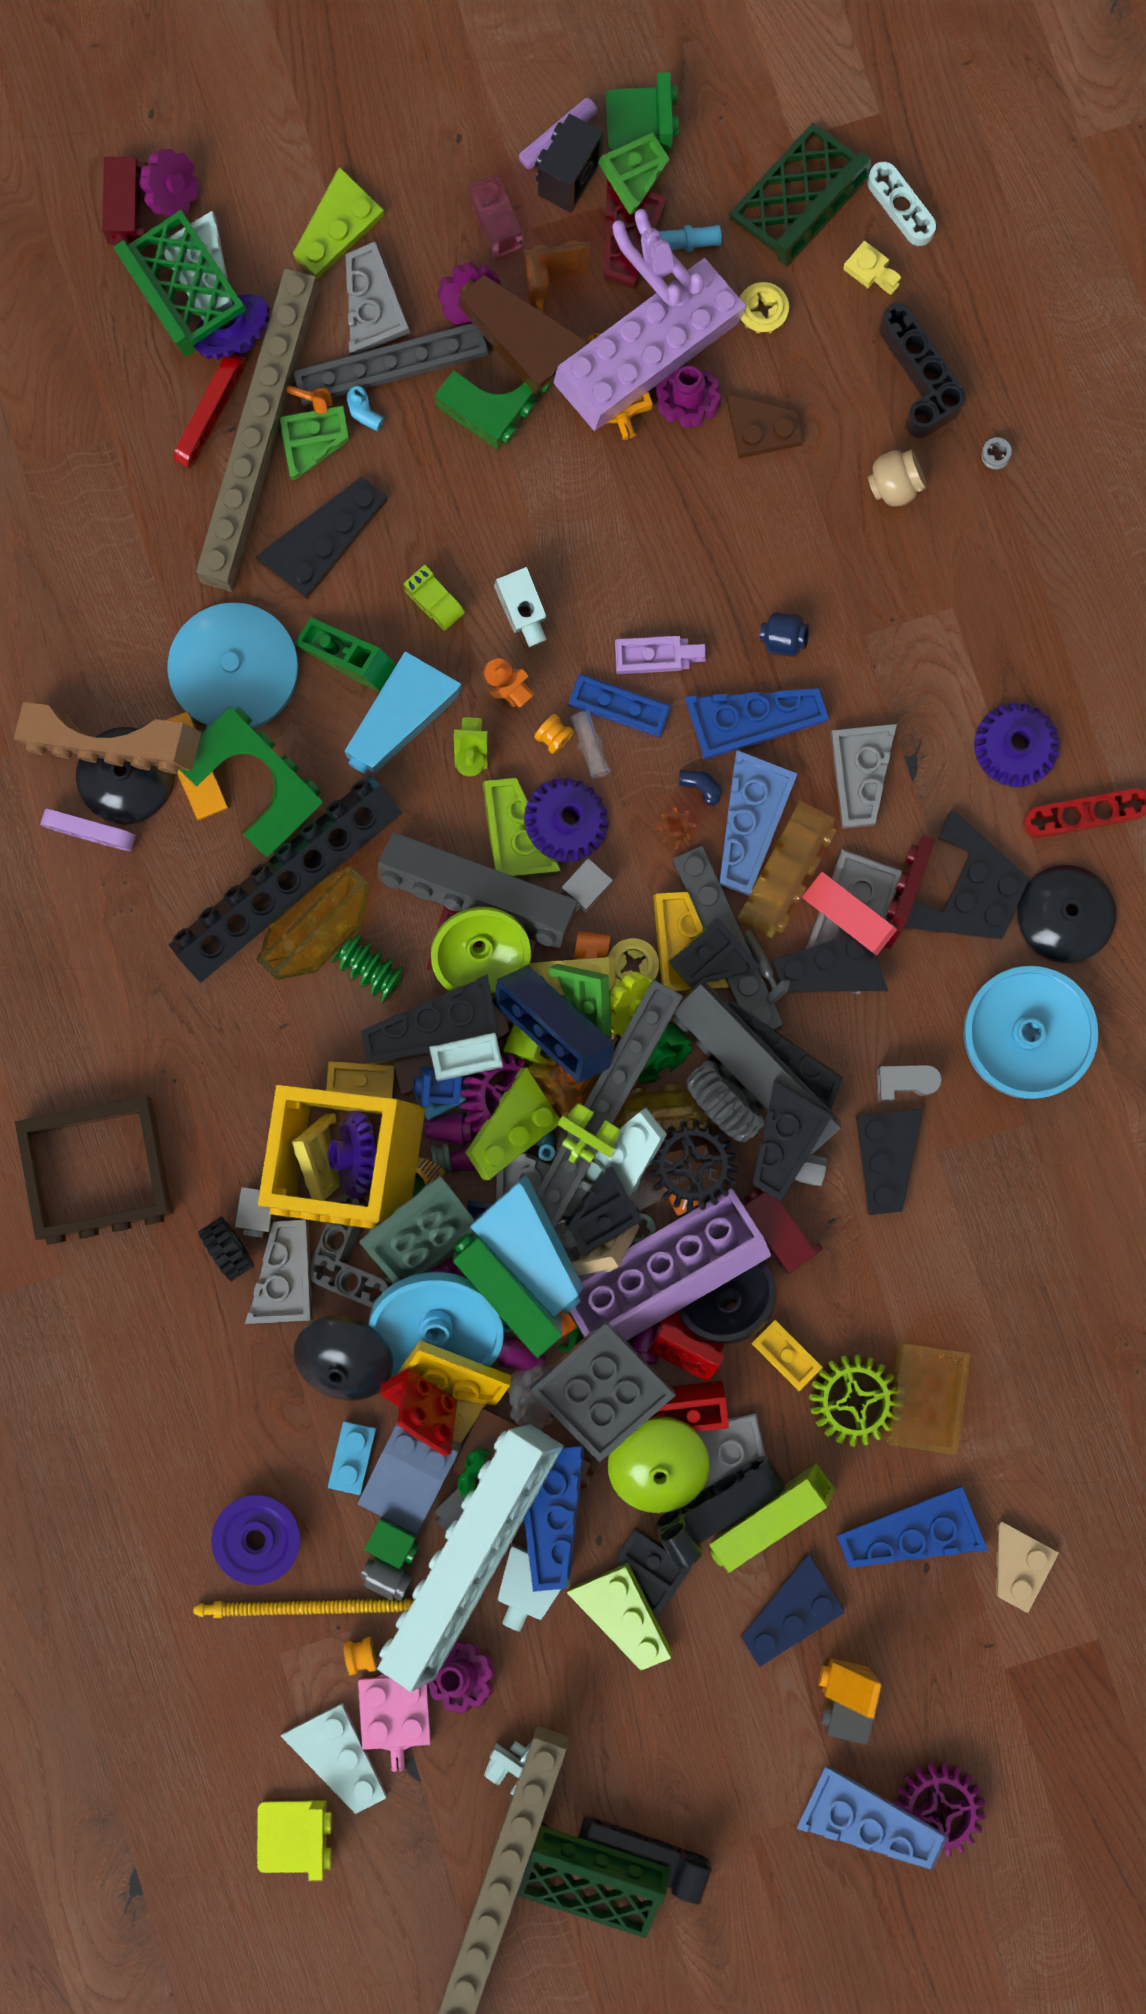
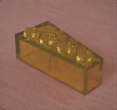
M799 801L737 921L771 939L776 931L781 934L783 933L791 917L786 914L791 902L797 905L806 887L801 885L806 873L812 876L821 858L816 856L821 845L828 847L836 832L835 829L831 828L835 818Z

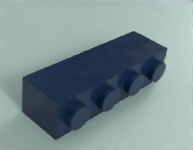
M529 965L497 979L493 1004L578 1083L609 1069L615 1044Z

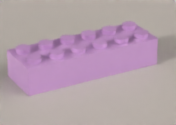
M703 258L688 270L691 275L696 272L702 274L704 289L700 294H691L676 278L668 286L676 284L681 289V301L677 306H669L656 293L558 366L553 381L554 385L594 431L739 324L746 305L706 258Z
M733 1189L728 1190L729 1194L727 1197L717 1196L719 1203L716 1206L709 1201L706 1203L705 1210L701 1211L698 1207L628 1248L618 1268L609 1272L603 1270L580 1276L579 1278L584 1286L578 1296L581 1301L570 1312L584 1337L603 1320H606L627 1341L771 1257L764 1237Z

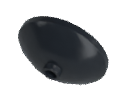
M113 728L102 732L95 738H113L127 735L138 730V728ZM98 758L96 763L79 759L76 769V783L82 800L97 816L112 823L133 824L150 818L165 805L174 786L175 774L157 769L158 766L151 765L150 770H144L131 766V762H124L123 766H126L127 771L123 776H117L116 770L120 766L106 763L103 758Z
M1059 865L1043 870L1027 883L1017 905V922L1026 943L1040 956L1059 963H1074L1093 956L1106 945L1115 927L1116 907L1109 888L1097 875L1082 867ZM1067 905L1075 907V916H1069L1066 913Z
M762 1261L678 1311L686 1327L697 1337L717 1344L736 1343L751 1337L768 1322L776 1305V1283L770 1269ZM730 1303H736L733 1309H726Z
M328 1316L316 1319L302 1329L294 1345V1361L304 1380L320 1393L335 1399L357 1401L370 1398L380 1392L381 1383L390 1379L393 1371V1355L385 1339L369 1325L353 1318Z

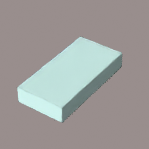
M496 1033L430 1047L437 1081L503 1067Z

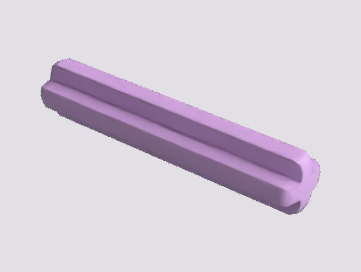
M590 98L583 99L519 153V160L526 169L529 170L535 166L536 160L543 149L548 150L553 142L551 136L556 125L559 122L564 123L569 113L585 122L597 114V106Z

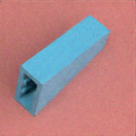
M404 652L344 752L347 758L350 759L348 764L361 773L365 774L369 770L376 774L460 697L463 692L461 683L411 654Z
M524 1175L482 1213L470 1227L553 1317L562 1310L567 1314L581 1301L578 1296L584 1286L530 1180Z

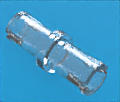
M582 711L571 716L570 720L573 723L579 740L577 745L579 753H583L590 777L591 779H598L608 775L611 770L608 767L602 750L604 745L602 737L597 736L590 716L591 713L590 711Z

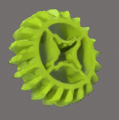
M855 1354L853 1365H850L847 1356L843 1355L840 1357L842 1367L838 1368L837 1364L831 1360L828 1362L830 1369L833 1371L830 1375L822 1369L818 1372L825 1379L823 1384L817 1381L812 1382L814 1388L821 1390L820 1395L810 1394L809 1399L819 1401L820 1406H814L810 1411L812 1414L822 1413L823 1416L818 1418L815 1423L818 1427L826 1423L829 1424L824 1432L827 1437L833 1435L836 1430L838 1431L836 1436L837 1443L841 1444L845 1436L849 1435L848 1442L850 1446H856L857 1436H860L863 1445H869V1433H872L876 1440H880L882 1436L877 1430L878 1427L881 1426L886 1431L892 1429L885 1422V1419L888 1416L891 1419L897 1420L898 1414L889 1411L890 1406H900L901 1401L890 1399V1395L897 1394L900 1390L897 1386L887 1387V1384L894 1380V1376L892 1374H888L883 1378L880 1376L885 1370L883 1364H879L872 1370L873 1358L868 1357L865 1360L864 1366H861V1356ZM853 1372L867 1374L876 1382L879 1389L862 1391L854 1379ZM843 1376V1394L828 1402L832 1385ZM852 1390H854L856 1395L867 1397L863 1398L862 1403H859L861 1406L857 1408L858 1411L855 1410L854 1406L844 1404V1402H847V1397L851 1398L849 1394ZM881 1399L878 1414L866 1425L865 1411L867 1406ZM848 1410L853 1420H855L857 1428H848L840 1425L830 1412Z

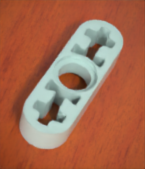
M888 162L875 164L871 168L868 177L870 191L910 243L917 246L928 244L932 240L936 229L934 218L892 164ZM878 174L882 177L888 175V183L886 184L884 181L878 183ZM889 187H890V189L892 190V192L890 193L889 196H886V195L888 194ZM897 197H905L909 200L911 207L906 211H899L894 207L893 200ZM914 212H917L913 220L911 216ZM916 223L920 227L923 225L927 226L925 234L922 231L917 233L914 231Z

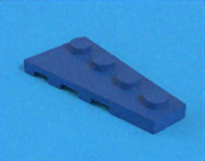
M819 689L786 690L760 694L759 692H752L743 695L718 694L709 697L685 696L684 698L704 760L829 721Z
M583 1445L564 1447L561 1450L534 1502L524 1516L533 1592L566 1589L570 1586L585 1448Z
M961 1485L836 1534L849 1568L910 1559H925L926 1557L957 1555L974 1551H988Z

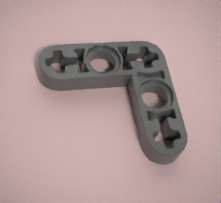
M342 1194L335 1202L367 1207V1203L363 1198L352 1199L346 1194ZM326 1223L310 1263L311 1281L316 1285L373 1308L378 1297L367 1293L368 1287L384 1292L393 1284L383 1278L347 1264L362 1227L349 1226L347 1228L340 1224ZM341 1231L344 1234V1243L340 1248L334 1249L332 1239L337 1232ZM323 1267L338 1273L336 1278L321 1273ZM351 1274H356L358 1285L353 1291L349 1292L346 1288V1280Z

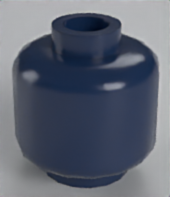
M774 612L769 617L767 623L763 622L761 624L760 642H765L766 650L770 654L797 656L801 649L805 650L807 648L809 624L804 623L802 616L798 614Z

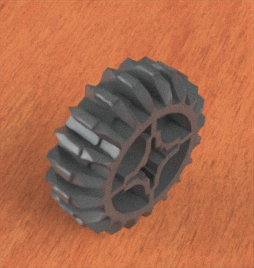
M707 1060L702 1065L697 1066L686 1079L691 1096L704 1110V1113L721 1130H724L728 1136L733 1137L734 1140L745 1143L757 1135L766 1124L764 1113L760 1110V1106L757 1103H753L742 1090L744 1087L735 1078L731 1080L724 1074L718 1063Z

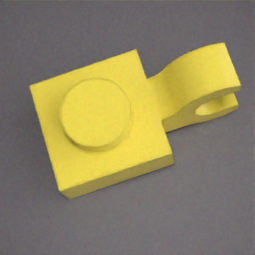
M863 241L844 264L843 270L867 288L875 282L884 291L892 295L900 286L898 282L901 276L896 271L886 268L889 264V259L866 241Z

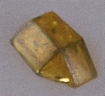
M350 866L342 868V871L331 873L268 927L262 943L261 953L258 954L256 960L276 980L316 973L363 926L370 884Z
M680 1084L660 1086L661 1092L647 1093V1087L633 1088L613 1124L620 1129L640 1111L647 1108L665 1133H668L667 1129L671 1125L677 1132H681V1121H686L688 1130H693L694 1120L700 1121L699 1130H704L708 1123L713 1124L712 1129L720 1128L704 1113V1110L697 1104V1101L691 1096V1092L688 1089L680 1090Z

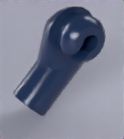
M680 770L679 786L698 788L703 793V802L707 805L719 803L722 788L709 773Z

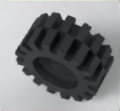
M219 1217L198 1231L204 1246L208 1249V1253L228 1280L233 1281L254 1267V1263L246 1248L223 1217Z

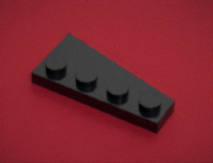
M361 477L258 554L256 559L308 599L387 502V496Z
M488 974L431 1001H426L404 1013L397 1014L361 1030L367 1064L430 1054V1047L491 1033H496L497 1041H499Z

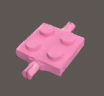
M385 1674L377 1677L359 1678L362 1750L379 1748L388 1750L391 1753V1771H397L398 1769L397 1757L399 1771L406 1770L404 1749L411 1746L431 1744L427 1684L409 1692Z

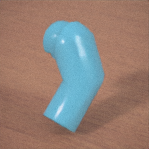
M351 387L347 394V402L352 418L378 432L384 423L385 417L371 410L367 393L363 387Z
M551 1132L534 1144L540 1147L538 1158L546 1162L551 1161L555 1156V1136Z

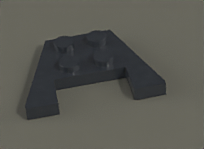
M951 810L938 839L968 852L969 855L944 911H938L914 900L909 918L903 929L1002 939L1029 878L959 814Z

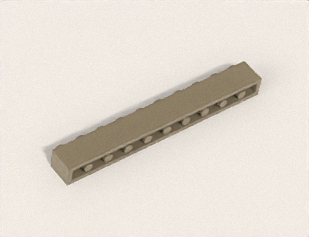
M284 268L197 566L196 575L201 584L233 591L281 426L279 417L284 416L290 395L286 393L288 385H293L295 378L293 371H297L320 292L316 276Z
M540 1726L536 1727L437 2014L476 2013L567 1750L569 1737Z

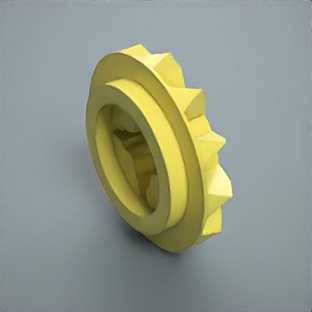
M766 282L755 283L746 288L740 296V299L746 305L741 317L745 328H751L758 334L760 332L772 333L778 327H782L788 316L789 302L785 293L778 286ZM759 298L764 306L772 307L768 309L767 319L761 312L754 311L758 309Z
M636 938L625 939L617 943L609 952L608 957L615 958V979L622 981L625 975L634 972L632 970L620 972L627 965L625 953H627L633 960L645 957L638 966L639 973L655 980L659 971V958L655 949L646 941Z

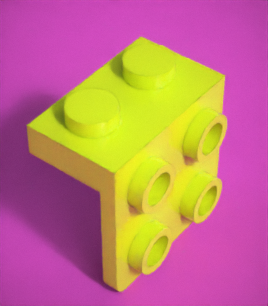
M263 1801L259 1804L257 1867L260 1872H308V1881L323 1880L326 1870H331L332 1849L326 1848V1834H331L332 1813L327 1812V1801Z

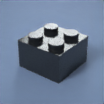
M569 113L564 123L559 122L556 125L551 136L553 142L548 150L543 149L540 152L535 167L537 168L538 195L572 213L599 167L598 161L603 156V131Z

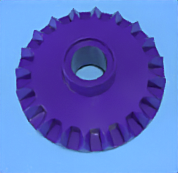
M255 294L238 295L246 311L196 343L194 346L199 354L204 355L207 359L214 357L219 360L224 355L229 358L233 353L242 354L248 351L254 345L256 339L260 338V332L267 328L266 323L270 320V309L265 300ZM202 319L197 325L195 331L204 325V321Z
M1013 702L1007 705H1000L984 717L975 734L974 749L979 765L990 778L1003 785L1023 787L1040 781L1052 770L1059 755L1060 740L1057 735V727L1052 724L1050 716L1042 713L1040 708L1029 706L1028 703L1017 704ZM1019 736L1023 738L1026 748L1022 750L1016 749L1012 745L1011 737Z
M570 777L565 779L555 778L542 784L530 796L524 812L525 829L532 844L545 856L561 862L579 861L594 853L606 837L609 824L607 821V809L603 805L602 797L595 793L594 787H589L583 781H576ZM562 812H570L575 818V824L566 823L562 818Z
M361 1111L350 1112L345 1117L343 1126L340 1128V1137L338 1140L331 1141L328 1151L330 1168L332 1170H339L340 1184L344 1187L345 1194L349 1195L352 1199H362L367 1195L372 1184L375 1166L373 1128L368 1116Z
M250 1495L239 1498L229 1504L220 1513L215 1522L212 1532L214 1557L220 1568L229 1577L240 1583L263 1585L275 1581L290 1569L298 1555L301 1537L298 1522L290 1509L284 1506L281 1501L269 1496ZM259 1530L264 1534L266 1542L263 1547H255L250 1543L249 1534L251 1531Z

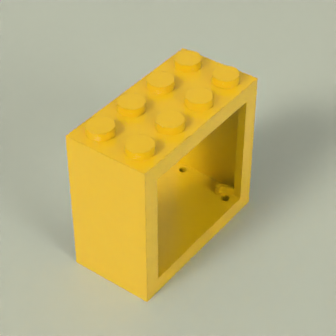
M276 1085L258 1206L270 1207L269 1214L370 1229L379 1226L394 1214L398 1207L412 1199L426 1107L398 1099ZM311 1107L352 1112L361 1111L368 1114L382 1115L368 1207L297 1197L301 1167L295 1156L292 1141L308 1129Z

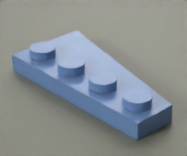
M736 750L719 884L750 896L797 773Z
M831 1766L824 1768L797 1826L798 1830L816 1833L828 1839L849 1843L861 1849L879 1852L888 1857L928 1869L935 1867L949 1837Z

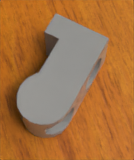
M928 1065L880 1066L876 1069L878 1102L893 1101L895 1099L894 1092H914L920 1096L930 1095L939 1089L942 1080L941 1075L936 1068Z

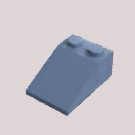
M396 1424L357 1504L417 1535L462 1444L453 1440L451 1454L444 1457Z

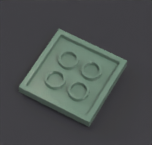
M440 1176L435 1181L425 1185L421 1192L409 1202L398 1207L394 1214L383 1223L372 1228L359 1243L391 1281L396 1283L409 1276L430 1272L456 1250L454 1245L466 1233L472 1235L474 1233L470 1226L475 1220Z

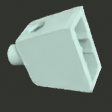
M527 567L496 579L494 588L514 634L522 631L529 647L546 641V636L540 624L545 621L546 614ZM518 608H529L531 616L522 617Z
M512 1543L498 1601L509 1606L502 1624L520 1632L527 1615L539 1620L543 1618L561 1589L533 1592L528 1549Z

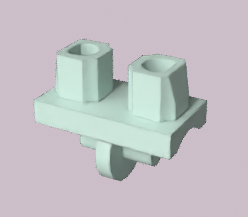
M517 1741L511 1746L510 1750L519 1755L520 1758L496 1743L490 1751V1761L484 1776L497 1785H500L508 1771L519 1778L531 1741L526 1748ZM517 1782L510 1791V1794L512 1795L514 1793Z

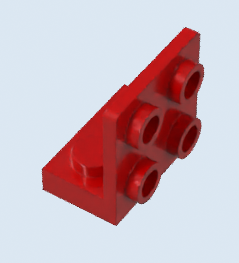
M679 1311L661 1320L648 1352L708 1382L721 1365L724 1357L721 1351L724 1344L711 1343L694 1335L686 1327Z
M410 1368L381 1383L379 1395L399 1407L397 1425L444 1457L451 1454L457 1400Z

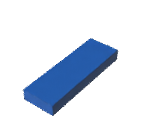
M582 674L578 675L568 703L569 707L658 738L661 737L671 705Z

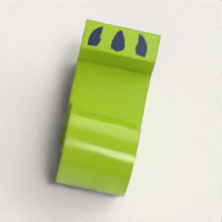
M425 564L403 583L405 593L444 631L465 614L460 604L440 584Z

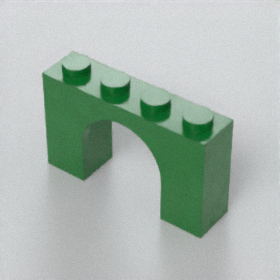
M453 370L434 395L435 404L438 409L499 450L503 443L509 444L518 431L517 424L523 417L527 419L532 414L537 405L535 400L541 392L546 394L554 384V379L536 394L525 382L510 393L490 394L479 389Z
M227 706L201 731L192 771L179 770L195 786H198L220 763L231 756L250 754L262 760L269 768L273 777V795L267 807L241 833L265 857H268L323 803L318 797L321 790L309 778L304 782L295 773L299 769L288 756L284 755L280 758L272 750L276 744L263 731L257 734L249 726L252 719L240 707L234 710L231 706Z

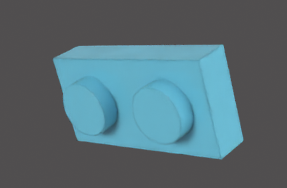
M343 1421L328 1488L356 1495L362 1494L377 1428Z

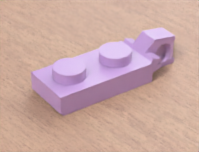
M680 636L615 640L617 674L682 671V669L690 668L689 663L706 661L705 644L688 645V639H681Z

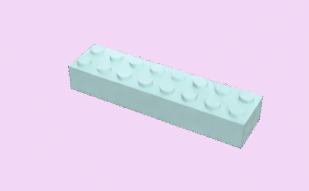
M531 1424L504 1431L499 1436L494 1446V1449L497 1451L492 1461H487L478 1474V1479L481 1481L476 1490L469 1492L462 1503L461 1508L464 1511L459 1521L455 1520L445 1534V1538L448 1541L443 1550H438L429 1563V1568L432 1569L427 1579H423L415 1588L412 1595L415 1601L410 1610L406 1609L398 1619L396 1627L399 1628L394 1639H389L382 1648L380 1657L383 1659L377 1668L379 1671L409 1692L436 1679L440 1668L444 1665L564 1445Z

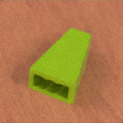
M817 1462L785 1484V1489L776 1498L729 1525L714 1536L709 1544L711 1547L710 1552L720 1567L724 1566L728 1573H730L828 1507L836 1489Z

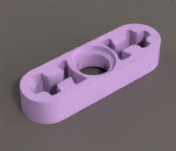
M50 809L44 810L40 823L42 827L129 852L132 851L136 838L135 834Z

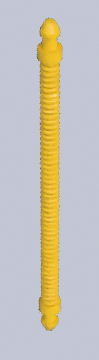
M405 1598L404 1600L401 1599V1601L398 1599H387V1601L386 1599H378V1601L377 1599H374V1601L373 1599H366L365 1601L364 1599H361V1601L353 1599L352 1601L340 1600L339 1602L338 1600H335V1602L334 1600H331V1602L329 1600L326 1602L325 1600L322 1602L321 1600H318V1602L314 1600L313 1602L296 1601V1603L295 1601H292V1603L291 1601H284L283 1603L282 1601H279V1603L271 1601L270 1603L253 1602V1604L252 1602H245L244 1604L243 1602L240 1604L239 1602H236V1604L228 1602L226 1604L223 1601H214L213 1605H205L204 1603L196 1605L193 1612L200 1617L213 1615L214 1618H223L226 1615L239 1616V1614L240 1616H243V1614L245 1616H251L252 1614L253 1616H256V1614L264 1616L265 1614L269 1615V1613L270 1615H278V1613L279 1615H282V1613L283 1615H290L291 1613L292 1615H295V1613L303 1615L304 1613L317 1614V1612L318 1614H321V1612L322 1614H329L330 1612L331 1614L334 1612L336 1614L338 1612L346 1614L347 1612L360 1613V1611L361 1613H364V1611L366 1613H372L373 1611L374 1613H377V1611L385 1613L386 1611L399 1612V1610L403 1612L406 1609L410 1610L415 1599L409 1598L407 1600Z

